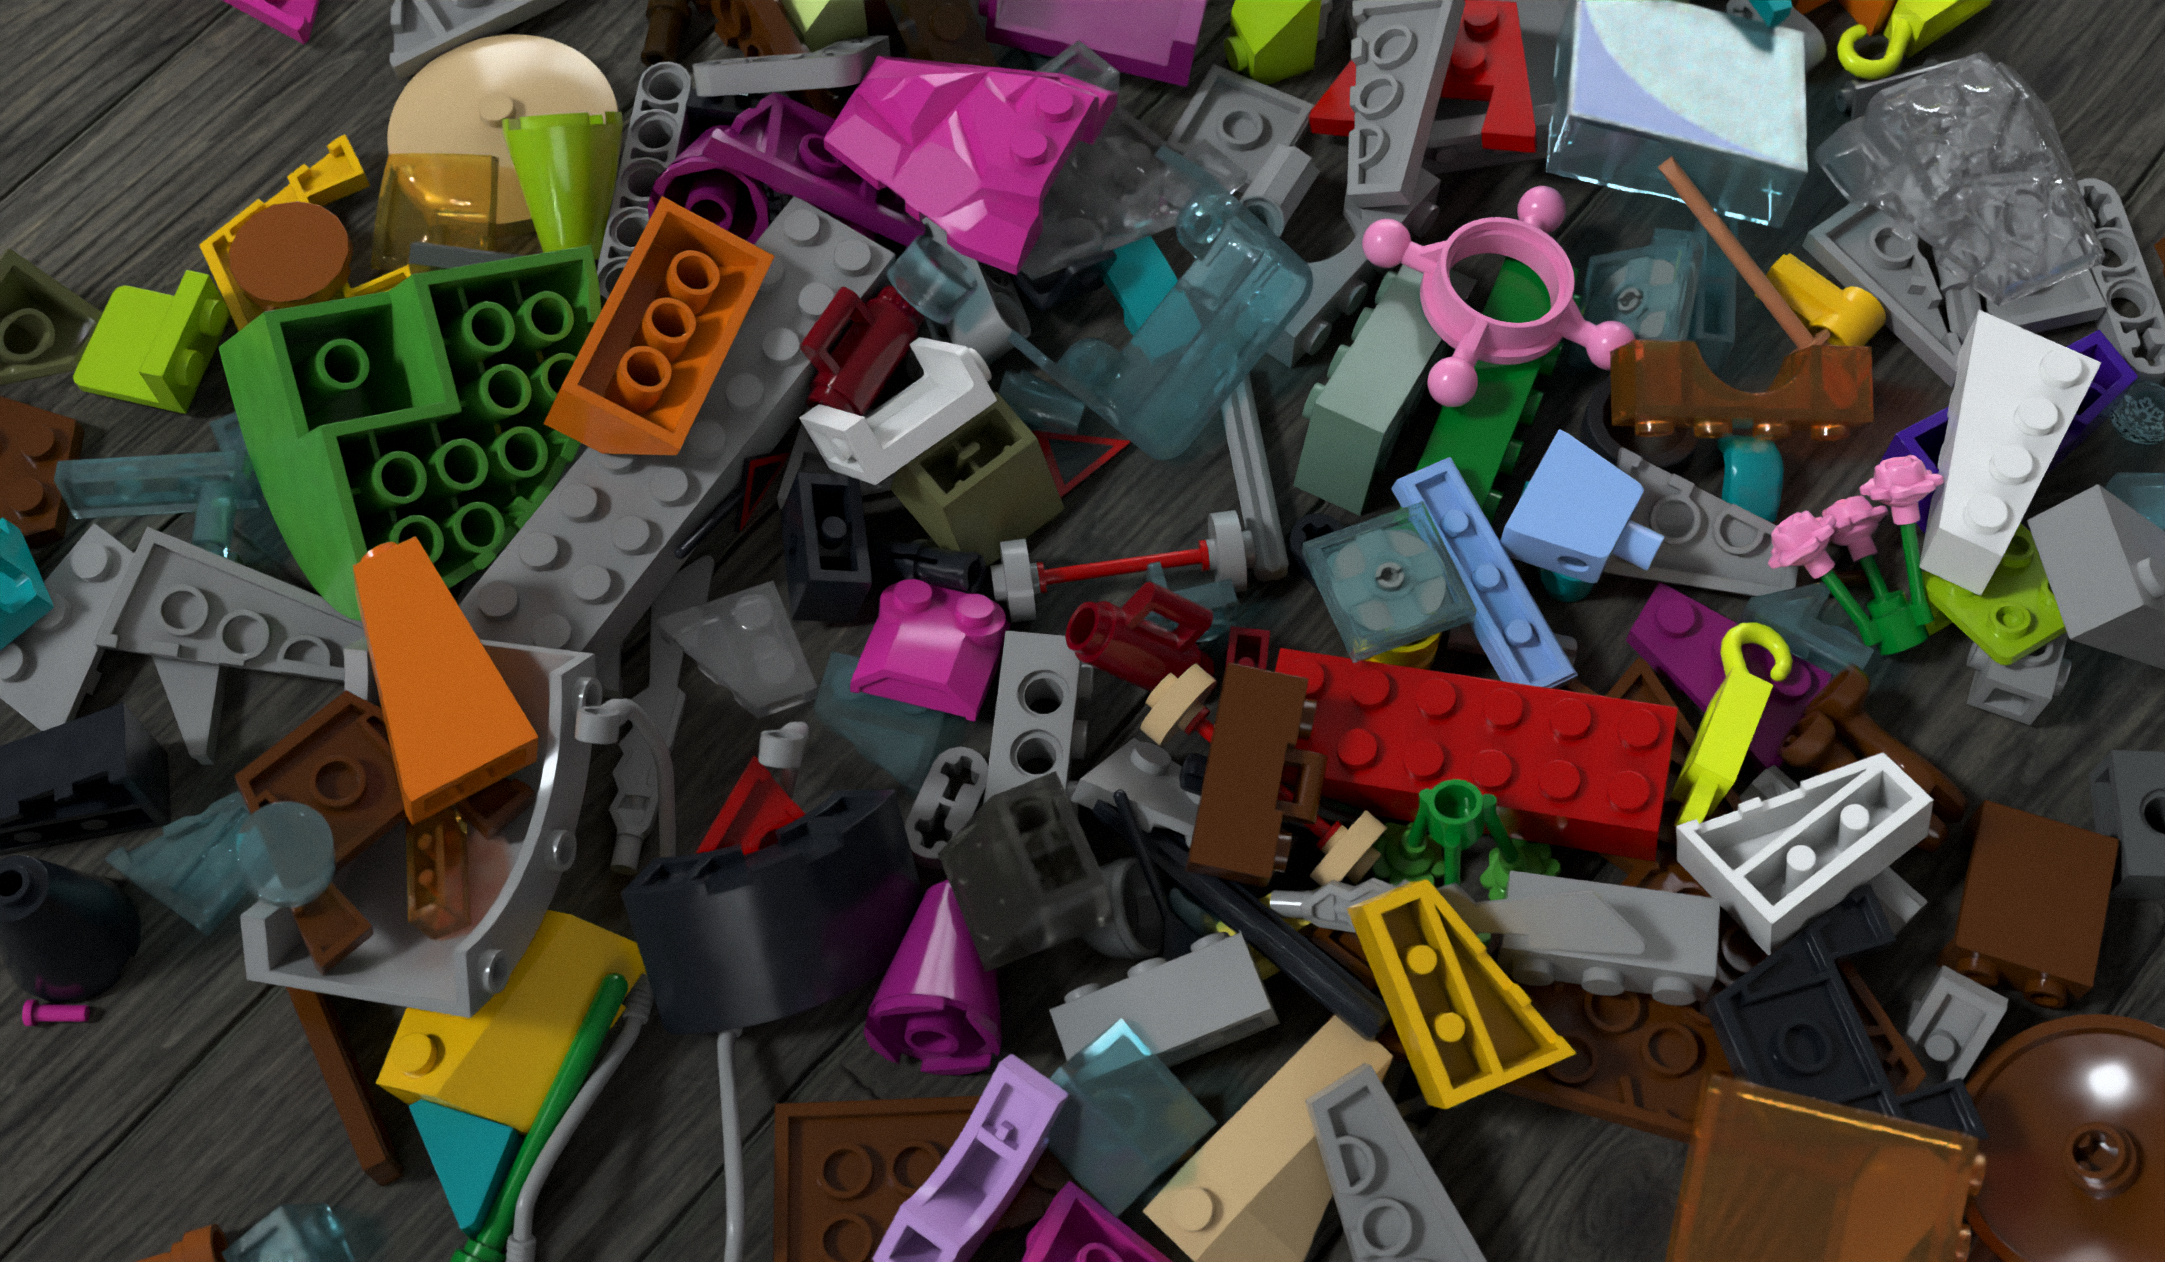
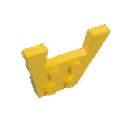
M346 135L340 136L328 144L327 148L330 153L310 169L303 164L288 175L287 178L290 184L266 203L257 199L199 244L238 331L260 314L269 310H264L248 300L230 271L229 250L237 231L253 215L275 204L300 201L324 206L369 187L368 179ZM409 264L355 288H351L347 281L328 301L389 291L411 276Z

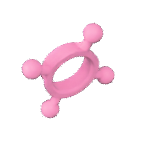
M1536 186L1526 191L1517 207L1519 220L1503 217L1474 220L1457 229L1448 240L1426 246L1411 241L1407 228L1394 219L1375 221L1365 231L1362 239V248L1366 258L1372 264L1382 268H1391L1401 263L1423 273L1420 284V301L1425 317L1434 331L1455 349L1452 357L1438 361L1431 368L1428 375V390L1433 399L1439 404L1447 407H1458L1466 404L1473 398L1478 387V376L1474 369L1478 360L1504 365L1526 363L1550 352L1562 338L1585 347L1591 362L1604 370L1620 369L1626 366L1634 357L1636 339L1628 326L1618 321H1606L1598 325L1586 321L1573 300L1575 279L1572 265L1561 246L1547 234L1553 232L1562 224L1566 214L1565 201L1557 190L1548 186ZM1492 253L1514 258L1530 267L1542 279L1549 292L1551 310L1538 320L1522 323L1504 322L1487 317L1471 308L1458 296L1451 285L1450 269L1460 260L1476 254Z

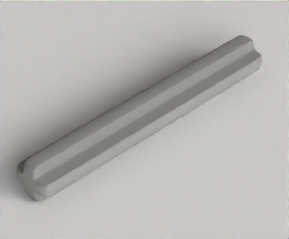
M1241 358L1222 360L1215 366L1216 372L1214 377L1245 530H1250L1253 537L1256 566L1253 568L1254 575L1258 580L1264 582L1272 579L1279 580L1287 575L1289 563L1248 366Z

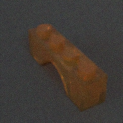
M1633 340L1610 351L1612 426H1635L1636 436H1667L1674 434V427H1694V437L1720 438L1733 435V428L1752 429L1754 439H1782L1791 437V430H1811V440L1832 441L1847 439L1850 437L1849 429L1874 421L1871 347L1812 345L1784 356L1777 376L1762 393L1740 391L1719 380L1703 361L1695 341Z

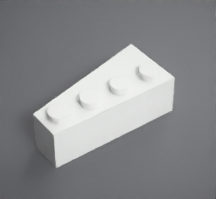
M1978 310L1958 353L1955 370L1957 375L1948 407L1947 417L1949 418L1946 435L1937 469H1939L1938 474L1943 476L1944 483L1936 486L1932 496L1919 568L1979 596L1982 595L2102 362Z

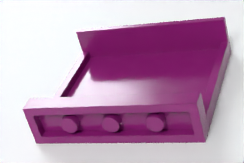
M979 0L978 15L987 17L985 32L987 42L1187 87L1208 0Z

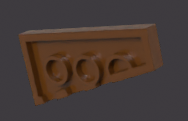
M691 0L700 13L711 10L719 21L715 24L716 34L726 47L737 44L745 57L811 53L809 48L804 43H800L787 22L786 11L780 0ZM827 88L785 91L792 100L835 120L842 111L838 97L831 90H827Z

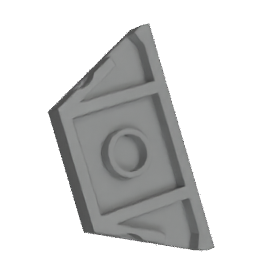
M395 0L391 6L394 53H390V63L395 76L399 81L418 73L432 60L452 48L480 38L497 35L567 0Z

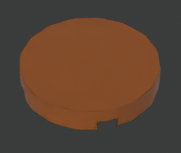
M300 201L275 204L253 215L237 231L229 250L230 271L245 297L264 310L272 311L277 310L276 308L284 309L326 302L348 280L351 272L349 264L352 259L351 254L353 255V244L338 217L322 206Z

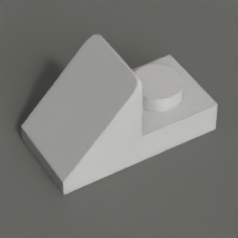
M1943 965L1921 1002L1915 1000L1912 1003L1899 1029V1034L1927 1074L1915 1091L1960 1077L1963 1080L2005 1014L2008 999Z

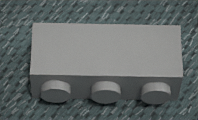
M1510 871L1503 899L1595 890L1645 939L1647 946L1640 955L1529 949L1528 935L1500 934L1497 965L1505 974H1511L1512 978L1517 982L1533 986L1549 985L1554 980L1582 984L1584 990L1597 995H1618L1623 993L1624 990L1652 994L1656 1001L1668 1005H1688L1695 1000L1705 1001L1716 978L1720 899Z
M1218 932L1205 936L1191 945V953L1166 962L1165 958H1153L1143 961L1128 970L1129 978L1107 987H1103L1101 983L1079 987L1064 997L1065 1004L1050 1009L1049 1011L1076 1087L1081 1091L1115 1090L1280 1024L1252 950L1243 934L1240 932L1229 936L1227 932Z

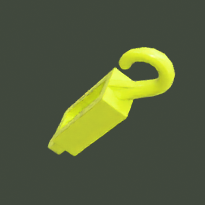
M1898 0L1883 33L1889 40V44L1882 59H1865L1855 52L1854 43L1864 38L1867 34V28L1861 24L1848 28L1841 35L1837 46L1838 59L1846 71L1858 78L1866 80L1883 79L1897 69L1901 64L1904 54L1910 58L1990 5L1992 0Z
M1756 622L1740 623L1727 631L1722 639L1720 654L1726 678L1709 702L1670 796L1682 802L1674 826L1697 819L1699 824L1702 823L1706 815L1711 816L1733 786L1773 688V684L1749 673L1742 654V645L1749 643L1761 645L1773 655L1775 665L1771 669L1770 676L1774 681L1781 682L1785 680L1791 672L1793 659L1789 646L1783 637L1770 626Z

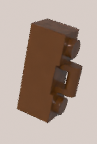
M1228 662L1223 677L1185 871L1266 887L1271 879L1272 870L1284 873L1288 860L1292 832L1280 830L1282 819L1304 824H1316L1328 757L1320 753L1295 748L1297 738L1309 741L1316 712L1317 701L1305 699L1308 678ZM1284 765L1298 768L1292 803L1277 800Z

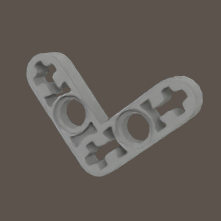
M874 35L843 39L812 53L700 62L693 65L697 96H722L833 88L858 84L877 56L891 57L889 36Z

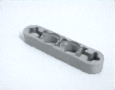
M2090 178L2076 181L2067 191L2059 208L2107 306L2100 318L2095 320L2096 326L2138 375V378L2131 387L2140 390L2157 387L2165 379V316L2123 204L2116 190L2104 181ZM2079 203H2085L2086 207H2079ZM2098 210L2099 213L2097 217L2094 218L2092 211ZM2096 248L2112 250L2119 256L2122 266L2110 268L2101 265L2094 258L2092 250ZM2126 298L2131 300L2139 308L2140 317L2126 318L2119 315L2111 306V299ZM2141 333H2144V334L2142 335V337L2140 338V340H2139L2138 335H2140ZM2137 349H2139L2142 358L2134 357ZM2153 359L2155 361V364L2153 366H2149L2147 360Z

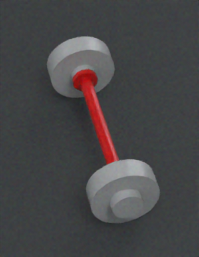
M1235 510L1209 513V539L1199 540L1197 549L1044 569L1043 562H1029L1025 538L1000 542L1002 564L990 565L994 599L996 603L1007 602L1011 623L1036 620L1034 595L1047 593L1046 585L1201 564L1203 572L1213 570L1220 595L1243 592L1247 589V569L1255 568L1256 566L1253 537L1250 530L1241 531L1239 518Z

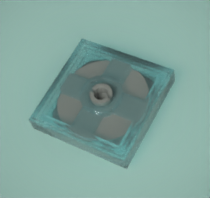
M1688 238L1590 257L1582 292L1583 299L1579 311L1584 320L1595 325L1606 321H1618L1632 330L1636 339V352L1627 365L1684 356L1704 247L1694 238ZM1572 342L1568 363L1579 372L1601 369L1591 362L1585 347Z
M1423 501L1303 542L1302 555L1353 663L1475 619L1477 609Z

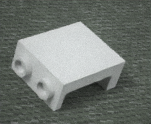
M920 337L912 342L910 347L924 370L923 377L871 413L863 417L818 404L799 418L830 470L877 485L997 401L987 383L991 380V372L984 359L972 348L968 349L966 346Z

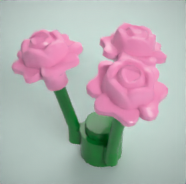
M1911 454L1905 457L1889 458L1876 465L1874 468V478H1871L1867 483L1859 487L1861 496L1857 495L1836 501L1833 505L1822 511V517L1815 518L1809 511L1797 512L1783 520L1771 533L1774 546L1770 552L1772 557L1768 561L1771 569L1803 565L1812 578L1820 577L1857 626L1865 647L1876 644L1881 655L1895 654L1922 643L1930 636L1925 624L1935 620L1926 599L1923 572L1919 568L1920 552L1915 522L1920 520L1918 502L1934 491L1936 486L1943 484L1944 478L1940 474H1932V470H1926L1922 460ZM1862 495L1870 496L1872 500L1891 506L1893 523L1900 525L1911 599L1907 600L1903 590L1889 593L1873 556L1878 551L1871 535L1877 530L1878 522L1888 515V509L1884 505L1873 507ZM1833 542V544L1839 546H1847L1853 562L1860 561L1875 595V599L1866 604L1870 615H1866L1832 570L1835 563L1825 551L1828 543Z

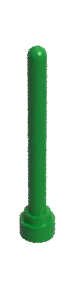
M610 973L602 979L477 1239L469 1237L464 1249L456 1248L450 1262H505L507 1257L506 1253L502 1250L514 1227L515 1208L521 1189L547 1141L577 1097L628 991V982L622 974Z

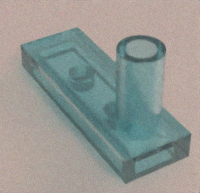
M246 450L58 461L53 480L75 519L196 512L191 544L224 558H227L230 554L237 509L260 508L262 489Z

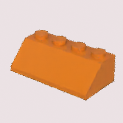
M662 196L564 380L544 424L602 454L677 455L775 256Z

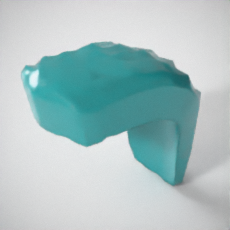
M1729 435L1717 439V448L1723 454L1725 465L1722 500L1735 504L1769 522H1774L1777 519L1781 502L1784 472L1782 456L1775 443L1763 438L1742 435Z

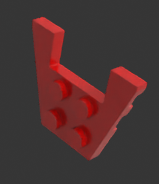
M1464 0L1465 7L1440 98L1490 102L1481 131L1484 149L1536 153V126L1517 3L1495 0ZM1352 60L1311 110L1309 122L1312 133L1349 136V132L1354 129L1355 112L1350 107V87L1356 85V65Z

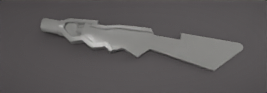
M709 555L702 556L677 572L651 604L649 687L630 699L638 704L653 720L670 754L674 749L687 701L686 694L678 688L685 649L698 651L715 567L714 559ZM634 724L633 728L618 744L623 756L612 773L619 791L609 808V812L617 827L610 869L625 875L636 873L641 846L644 840L652 833L659 811L655 761L648 744Z
M1372 878L1357 886H1351L1332 880L1315 891L1274 890L1270 898V910L1281 918H1299L1308 920L1317 927L1356 933L1346 908L1410 881L1404 879L1395 886ZM1456 882L1436 888L1476 936L1480 932L1528 935L1529 949L1640 955L1647 946L1645 939L1595 890L1475 902Z

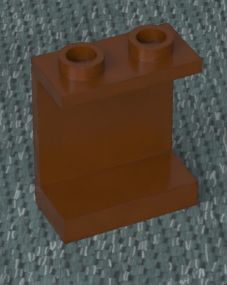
M1984 800L1964 825L1960 847L1971 850L1958 919L1954 937L1938 953L1935 966L1941 968L1944 965L1984 987L1998 985L2021 992L2028 1002L2041 1007H2071L2093 988L2119 839Z

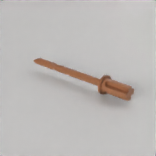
M1671 156L1660 164L1658 169L1797 346L1787 357L1789 363L1794 364L1797 362L1838 415L1855 407L1869 393L1827 339L1831 335L1829 331L1824 329L1812 336L1675 158Z

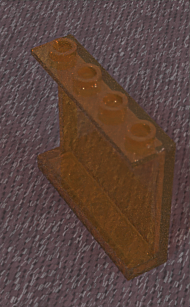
M1705 1070L1664 1262H1965L1970 1245L1971 1230L1969 1225L1962 1223L1967 1194L1977 1196L1980 1191L1985 1172V1154L1976 1151L1979 1138L1965 1131L1957 1129L1951 1131L1738 1080L1734 1076Z

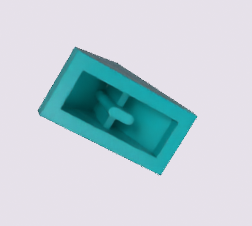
M420 1099L408 1105L460 1230L468 1237L477 1239L524 1140L512 1127Z

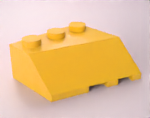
M547 910L526 952L510 974L505 988L500 993L494 994L471 1018L406 1008L376 1084L407 1105L423 1099L512 1127L518 1134L527 1136L602 979L610 973L622 974L628 982L627 995L643 973L647 975L637 943L574 915ZM621 1004L610 1029L626 1009L623 1004Z

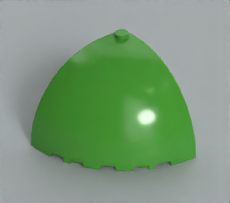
M591 245L412 274L389 291L266 311L218 347L243 439L272 516L300 569L316 591L337 612L349 619L362 622L355 593L353 565L359 563L362 557L374 547L387 542H395L398 545L416 536L449 589L477 570L484 569L497 558L496 555L511 542L551 493L566 463L572 462L581 444L545 425L544 422L564 380L601 312L600 287Z

